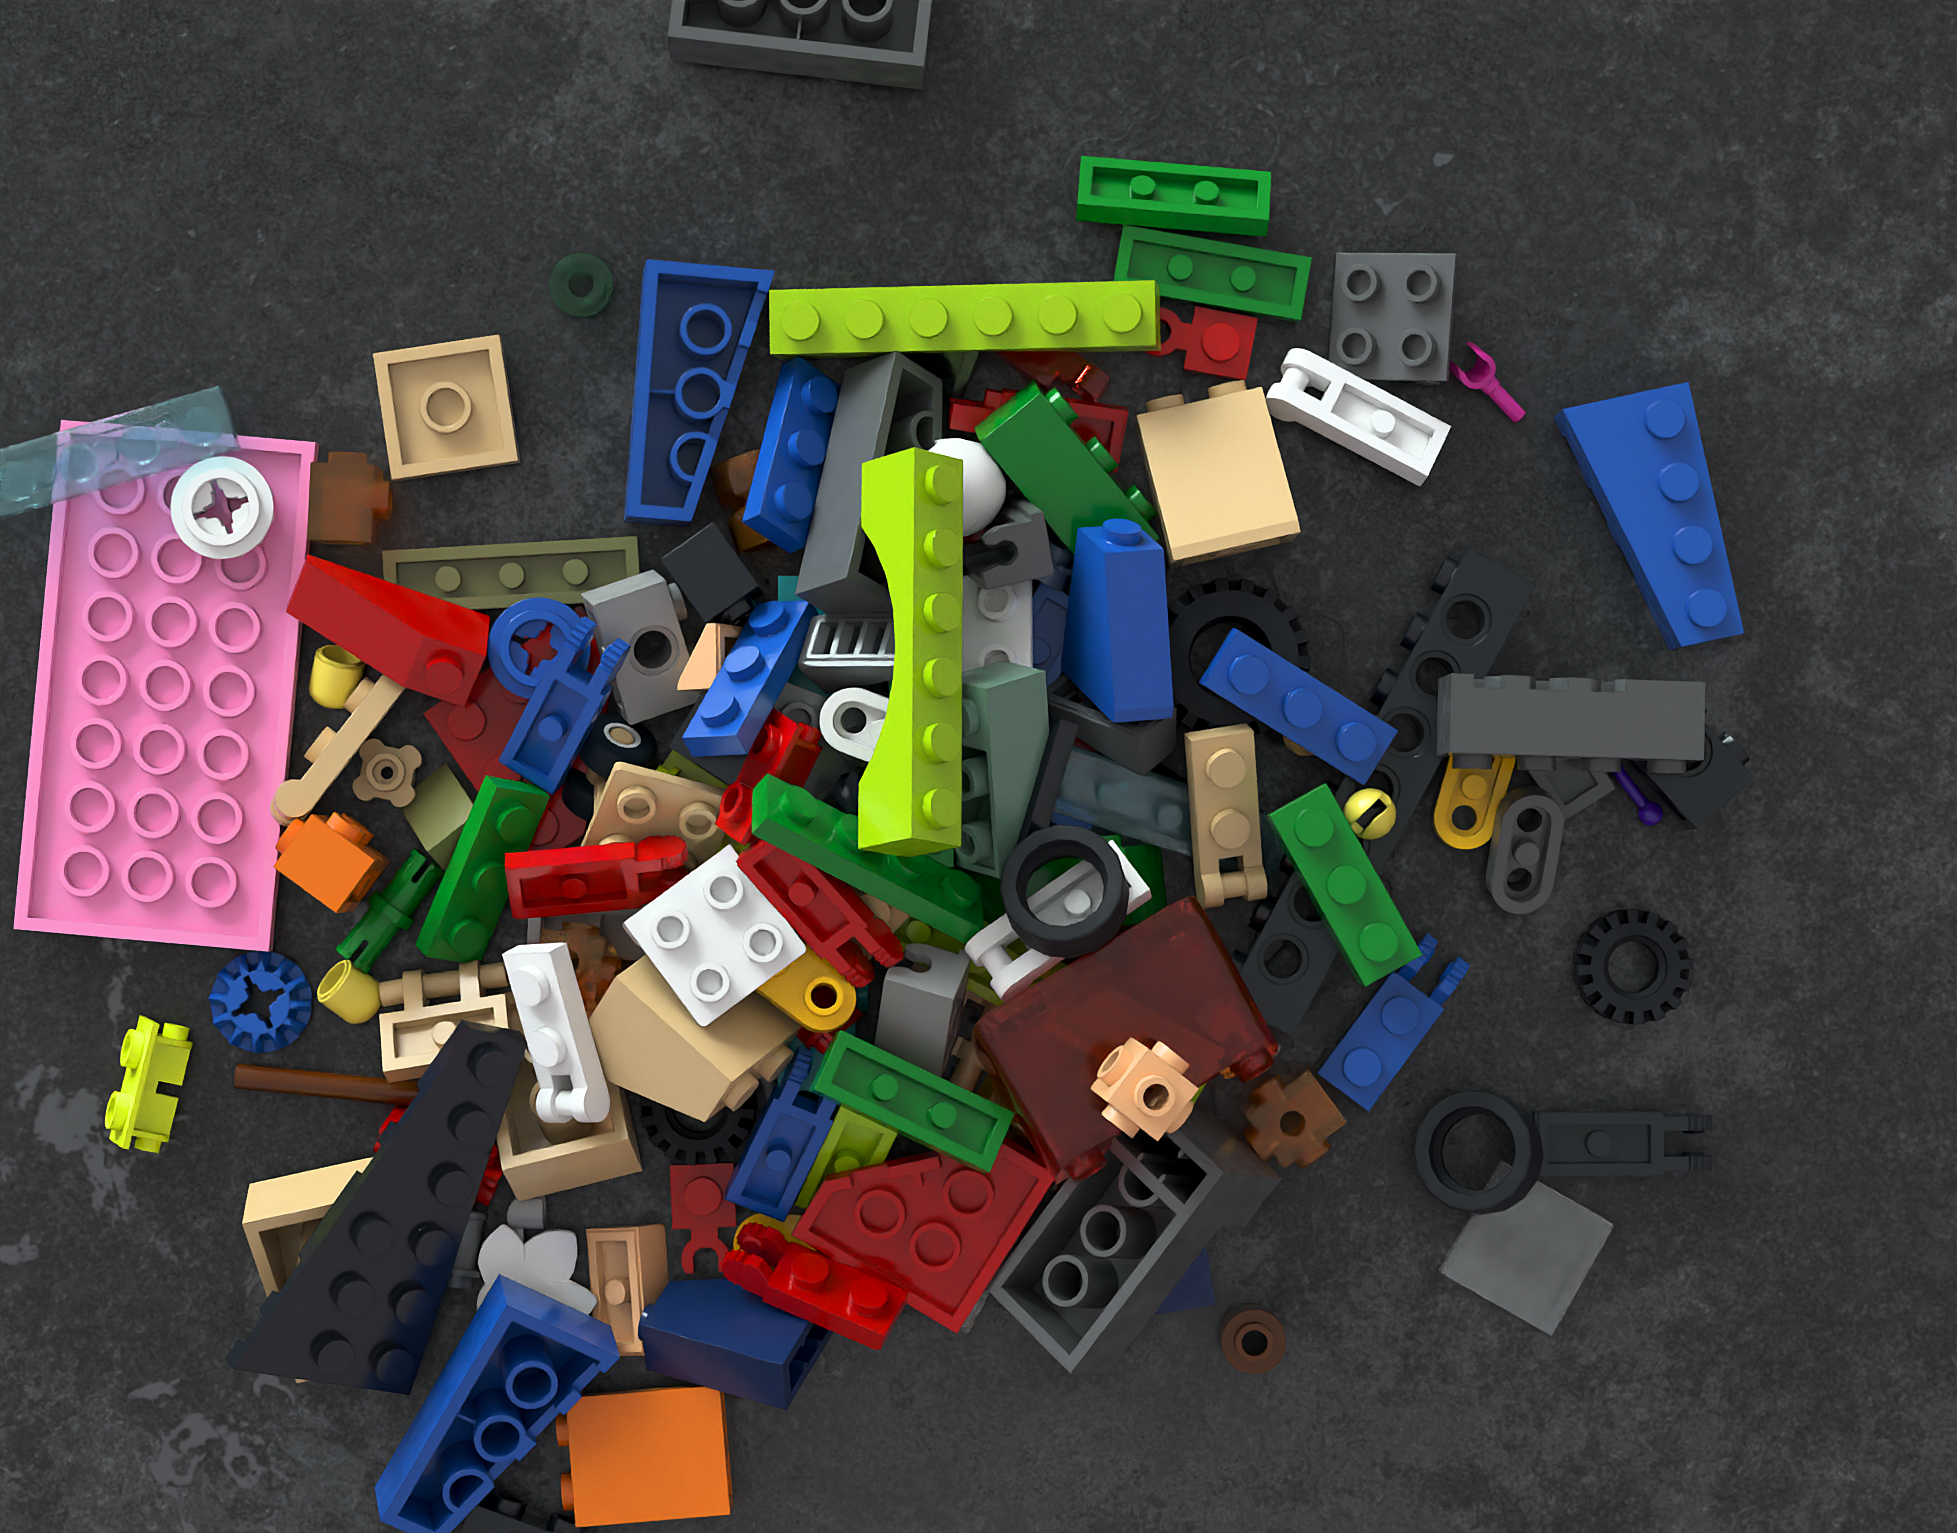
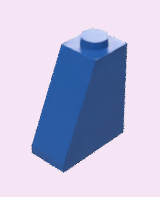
M1109 519L1103 522V526L1080 527L1077 530L1060 668L1113 723L1172 718L1174 708L1164 549L1143 531L1139 524L1126 519Z

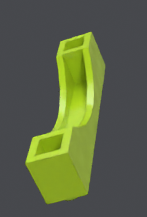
M1155 280L769 290L770 355L781 360H791L797 356H800L802 359L879 356L894 351L901 354L981 351H1161L1160 287Z
M913 447L862 463L861 527L875 547L887 578L893 607L895 654L893 681L885 720L873 755L859 782L858 849L906 858L961 847L963 460Z

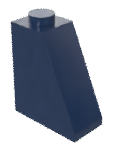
M726 1278L669 1281L655 1304L650 1303L645 1307L638 1325V1338L640 1341H643L646 1370L787 1410L833 1334V1331L762 1301L763 1297L742 1289L738 1284L734 1285L733 1282H728Z

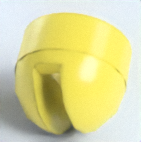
M1375 788L1361 789L1353 793L1346 801L1343 814L1356 837L1365 840H1374L1385 836L1393 828L1396 821V807L1393 800L1387 793ZM1379 799L1386 808L1363 829L1356 820Z

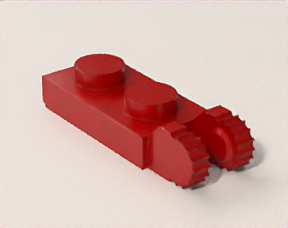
M667 834L665 837L660 835L647 836L636 845L635 842L505 853V872L512 918L527 919L642 908V904L651 903L690 874L689 871H685V868H679L680 865L683 866V862L687 861L688 848L686 840H682L681 837H676L675 835L668 836Z
M760 838L744 849L735 861L739 869L782 917L787 920L820 959L825 957L838 973L846 978V981L851 986L863 988L875 979L874 967L871 965V961H869L867 955L862 953V949L854 941L849 940L852 937H855L868 953L873 955L875 960L886 968L888 966L890 968L904 958V947L896 937V934L894 935L891 932V928L883 920L873 917L875 914L846 882Z
M748 1222L747 1225H743L736 1237L738 1239L736 1244L740 1248L736 1251L734 1249L731 1252L728 1251L720 1264L722 1267L720 1271L723 1272V1277H726L728 1282L731 1281L734 1285L738 1284L742 1289L763 1297L762 1301L874 1350L882 1349L906 1305L909 1291L847 1264L836 1262L826 1255L793 1241L789 1244L779 1230L769 1226L764 1227L762 1223Z

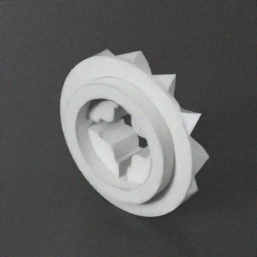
M226 456L207 458L191 466L178 480L171 498L172 522L182 541L195 552L213 559L239 558L263 543L264 537L275 519L273 492L261 473L245 461ZM216 482L227 498L249 500V502L241 504V508L232 512L234 523L231 524L233 529L231 534L229 528L225 527L220 519L207 517L198 519L197 516L206 513L208 508L215 505L214 494L217 492L214 483Z

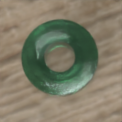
M573 253L565 256L555 265L550 275L549 289L554 302L562 311L576 317H587L598 313L608 304L613 293V278L609 268L600 258L589 253ZM582 274L590 276L593 279L594 286L588 295L578 297L571 293L570 284L576 276Z

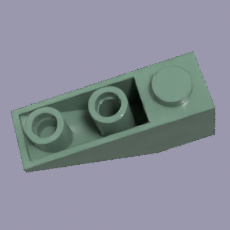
M999 661L962 672L961 847L955 848L957 867L1000 879L1003 866L1017 845L1049 736L1046 672L1044 670Z

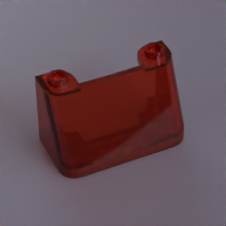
M1195 896L1183 898L1165 907L1111 939L1097 951L1084 955L1001 1004L981 1018L972 1030L976 1056L1009 1109L1015 1113V1119L1056 1185L1069 1177L1072 1178L1074 1183H1077L1101 1170L1107 1164L1103 1154L1111 1147L1112 1139L1123 1133L1122 1130L1101 1114L1109 1103L1093 1092L1090 1087L1097 1080V1073L1104 1060L1117 1047L1123 1046L1130 1037L1150 1050L1158 1041L1166 1045L1190 1065L1182 1076L1197 1088L1220 1074L1224 1079L1238 1076L1242 1083L1256 1078L1274 1064L1275 1061L1271 1056L1278 1053L1279 1046L1213 923ZM1153 1084L1145 1090L1143 1095L1144 1101L1158 1084Z

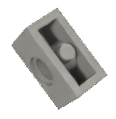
M650 570L581 594L588 619L597 625L594 631V638L600 657L605 649L617 638L622 639L631 646L621 669L610 683V686L613 687L611 692L617 712L629 725L697 702L701 693L677 690L679 679L696 645L694 642L685 644L679 621L687 619V611L681 592L675 582L667 585L666 580L656 571ZM659 631L661 634L659 650L649 658H635L634 645L637 639L645 632Z

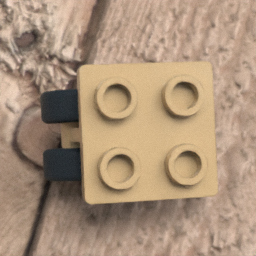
M599 714L579 752L581 760L588 767L587 773L571 768L562 789V801L565 806L576 816L590 822L581 846L635 842L636 845L647 836L660 835L665 837L667 834L668 836L675 835L676 837H681L682 840H686L688 848L687 861L683 862V866L680 865L679 868H685V871H689V873L693 872L716 855L725 835V832L716 826L715 822L720 814V802L726 789L651 770L650 768L657 753V743L652 733L639 722L629 725L620 714Z

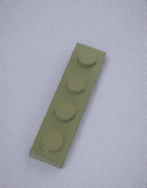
M638 536L382 551L385 581L474 611L507 609L519 601L538 597L554 599L567 606L584 605L582 593L641 574L640 542Z

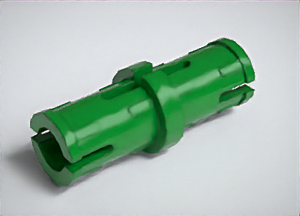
M416 848L411 850L409 857L381 893L377 890L372 893L367 900L371 904L370 908L360 921L356 923L342 943H339L335 948L345 959L349 960L361 943L367 940V947L353 963V965L365 973L371 971L372 965L383 953L400 928L405 931L409 929L415 921L411 914L445 874V870L433 861L420 879L415 881L413 879L414 875L428 859L427 855Z

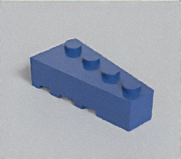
M646 259L642 278L624 522L688 527L691 523L775 271Z
M1689 382L1562 409L1553 418L1562 436L1566 437L1579 464L1577 466L1588 488H1591L1608 522L1606 524L1616 545L1620 546L1634 574L1633 578L1669 651L1744 634Z
M498 1274L374 1487L380 1521L406 1533H451L495 1487L494 1480L515 1459L520 1462L537 1444L535 1438L559 1413L565 1415L582 1397L581 1390L600 1371L605 1374L620 1358L611 1325Z

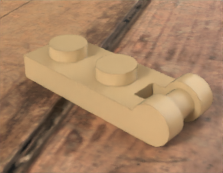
M384 674L377 683H374L368 677L361 681L343 705L352 715L337 733L327 726L304 755L313 764L302 779H291L283 782L278 787L270 803L271 815L277 823L289 826L296 818L305 820L396 703L405 687H402Z
M1247 723L1184 733L1194 878L1199 904L1202 909L1222 906L1224 899L1242 896L1246 902L1265 899L1267 897V879L1262 864L1254 731ZM1237 856V871L1220 874L1219 859Z

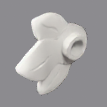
M506 1224L496 1228L483 1242L479 1252L478 1266L484 1284L477 1298V1310L498 1274H501L589 1315L597 1304V1297L587 1288L570 1280L574 1272L578 1250L575 1233L562 1229L546 1230L534 1235L523 1243L521 1237Z

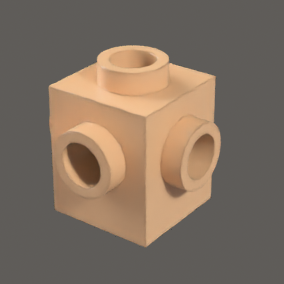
M1132 1037L1123 1046L1117 1047L1108 1055L1099 1068L1097 1080L1090 1087L1093 1092L1109 1103L1101 1113L1106 1119L1132 1139L1141 1129L1156 1141H1159L1165 1132L1171 1134L1181 1127L1193 1109L1194 1103L1191 1099L1199 1090V1088L1182 1076L1190 1065L1160 1041L1150 1050ZM1153 1084H1158L1144 1101L1143 1095L1145 1090Z

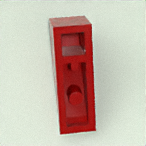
M307 554L287 604L286 612L402 687L462 707L465 706L486 658L490 624L489 615Z

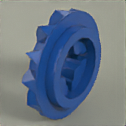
M529 598L508 607L495 621L488 639L489 663L496 678L510 692L530 699L550 661L543 659L539 663L538 668L534 667L530 676L526 675L530 668L528 664L530 653L522 648V644L514 641L516 635L524 639L527 637L538 639L542 631L546 632L549 623H553L550 634H552L550 646L558 650L557 654H559L570 632L581 618L567 605L549 598ZM591 642L575 663L586 671L590 658Z
M267 951L245 953L229 962L217 973L212 992L208 998L211 1004L213 1025L219 1029L230 1045L253 1053L276 1051L295 1041L306 1028L313 1006L310 984L299 966L281 954ZM248 977H250L253 984H257L262 992L278 991L282 988L285 991L284 994L276 997L277 1001L269 1006V1011L272 1015L269 1017L273 1025L272 1028H270L268 1021L263 1020L258 1012L242 1013L240 1015L236 1012V1010L244 1007L243 1003L251 999V993L248 989L251 986L247 979Z

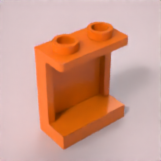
M698 1384L584 1394V1391H581L582 1397L565 1415L559 1413L556 1416L558 1446H569L571 1472L561 1473L562 1505L564 1511H574L576 1527L731 1514L734 1504L724 1392Z

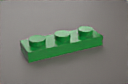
M1081 156L1076 221L1267 237L1271 172Z
M1123 225L1113 281L1155 280L1160 287V299L1300 323L1312 257Z
M485 775L415 943L417 948L426 957L462 963L479 959L481 962L509 896L505 872V853L528 851L550 798L543 789L535 784Z
M842 1030L834 1033L809 1090L811 1093L983 1174L990 1172L1015 1115L1014 1112Z

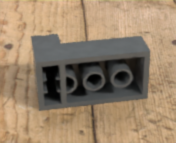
M1145 1090L1143 1095L1144 1101L1152 1092L1151 1090ZM1198 1099L1194 1103L1189 1117L1181 1127L1171 1134L1165 1132L1159 1141H1156L1141 1129L1132 1139L1110 1122L987 1285L986 1289L1070 1374L1108 1375L1221 1226L1245 1228L1257 1212L1259 1206L1272 1193L1282 1178Z

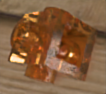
M566 921L562 922L561 931L542 928L540 944L567 943L570 957L579 958V966L575 971L585 1011L594 1012L614 978L622 973L621 957H616L617 950L606 937L599 936L600 928L593 925Z
M1304 1067L1285 1082L1279 1074H1276L1248 1095L1253 1106L1244 1111L1243 1114L1252 1125L1242 1133L1265 1163L1275 1156L1284 1168L1295 1161L1300 1169L1317 1160L1332 1147L1326 1138L1346 1124L1347 1121L1312 1073ZM1288 1111H1297L1299 1115L1297 1127L1292 1131H1282L1280 1119L1283 1114Z

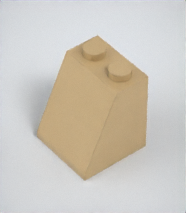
M1245 380L1228 382L1208 388L1209 399L1184 404L1182 394L1166 396L1146 402L1147 413L1136 416L1134 422L1153 505L1158 512L1156 518L1168 570L1292 542L1301 532L1262 387L1247 390Z
M647 954L614 978L588 1020L606 1081L703 1122H706L725 1106H728L732 1111L737 1110L759 1085V1078L763 1077L767 1082L773 1081L793 1059L795 1053L788 1047L802 1027L755 990L707 1026H700Z

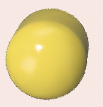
M326 645L317 649L308 684L310 696L316 703L325 708L344 709L343 705L362 681L366 663L338 645Z
M343 960L335 964L324 976L317 990L318 1001L351 1024H360L368 1021L378 1012L382 1004L379 994V982L368 973L353 965L351 960Z

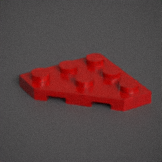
M581 604L573 609L580 618L584 616L588 618L587 612ZM553 624L548 626L546 632L542 631L538 639L531 638L522 644V648L530 653V660L528 662L530 668L526 675L530 676L534 667L538 668L539 663L543 659L551 661L558 655V650L550 646V639L552 637L550 631ZM593 637L587 671L594 675L601 663V657ZM491 667L477 676L464 707L441 700L423 713L477 792L480 790L485 775L533 784L498 762L530 699L517 696L506 689L496 678ZM611 693L600 714L608 713ZM578 754L571 768L587 773L588 767ZM563 784L553 796L547 793L550 798L528 851L567 848L585 836L589 822L576 816L565 806L562 801Z
M1005 1137L989 1173H980L945 1155L931 1151L828 1174L796 1223L791 1235L836 1262L847 1264L909 1291L906 1304L957 1334L1056 1178L1058 1168Z

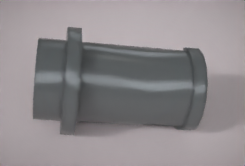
M471 1211L447 1287L473 1290L475 1278H482L480 1270H477L484 1224L488 1217L487 1213Z

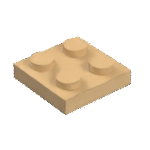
M499 334L373 353L391 479L393 481L520 463L503 342Z

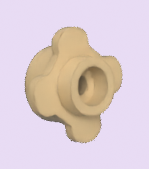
M369 739L364 742L359 750L360 757L363 760L361 773L353 781L352 785L355 795L363 801H370L375 797L390 800L394 806L399 808L411 804L416 795L413 789L416 780V769L422 764V756L419 750L412 745H405L400 749L387 747L379 739ZM386 767H390L393 770V776L390 779L382 777V770Z

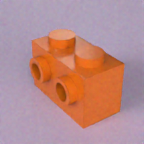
M334 812L331 816L311 814L304 821L296 818L288 826L275 846V849L282 853V855L273 867L335 913H345L356 910L391 860L368 844L374 837V834L346 813L340 815Z

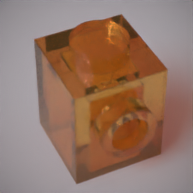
M328 452V463L310 462L308 540L316 544L380 546L381 519L391 518L393 488L391 481H383L382 469L376 465L366 464L367 454Z

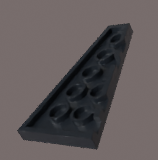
M466 1020L460 1021L416 1084L419 1092L398 1123L390 1121L377 1140L381 1144L377 1153L363 1173L356 1170L298 1253L300 1263L279 1293L272 1290L259 1309L263 1316L245 1342L238 1340L226 1356L225 1360L233 1370L410 1395L527 1047L526 1038L520 1031Z

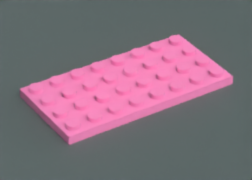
M61 420L13 929L267 952L273 951L280 872L273 866L281 856V853L275 849V846L284 832V826L277 823L272 817L270 803L278 787L283 782L288 781L303 626L301 621L286 612V608L310 550L319 444L316 442ZM226 456L245 461L261 473L273 492L275 519L271 523L263 543L257 545L242 557L213 559L203 556L192 550L182 541L173 525L171 498L174 488L180 477L191 466L204 459ZM216 482L214 483L217 492L214 494L215 505L208 508L206 513L197 516L198 519L202 517L220 519L224 526L229 528L231 534L233 533L231 524L234 523L232 512L241 508V504L247 503L249 500L227 498Z

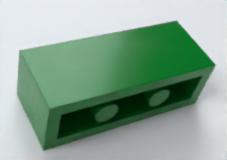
M1033 379L974 427L981 444L1030 503L1044 512L1045 521L1074 555L1078 528L1103 526V522L1109 519H1126L1136 522L1154 541L1160 538L1150 522L1158 514L1156 509L1135 484L1125 491L1110 472L1119 465L1096 436H1093L1086 443L1071 426V423L1078 419L1079 416L1056 387L1045 394Z
M1327 783L1315 787L1264 816L1359 985L1366 987L1422 955Z

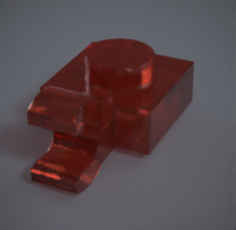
M996 351L998 358L1030 381L1034 379L1039 387L1046 392L1060 378L1082 399L1098 402L1109 387L1108 381L1110 377L1101 369L1079 356L1077 352Z

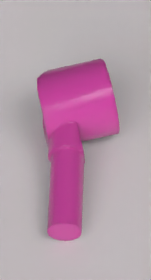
M1467 342L1466 345L1476 353L1477 360L1475 365L1470 370L1463 372L1450 360V372L1467 387L1472 389L1480 388L1486 395L1490 396L1514 423L1518 422L1526 412L1494 376L1496 371L1494 360L1475 343Z

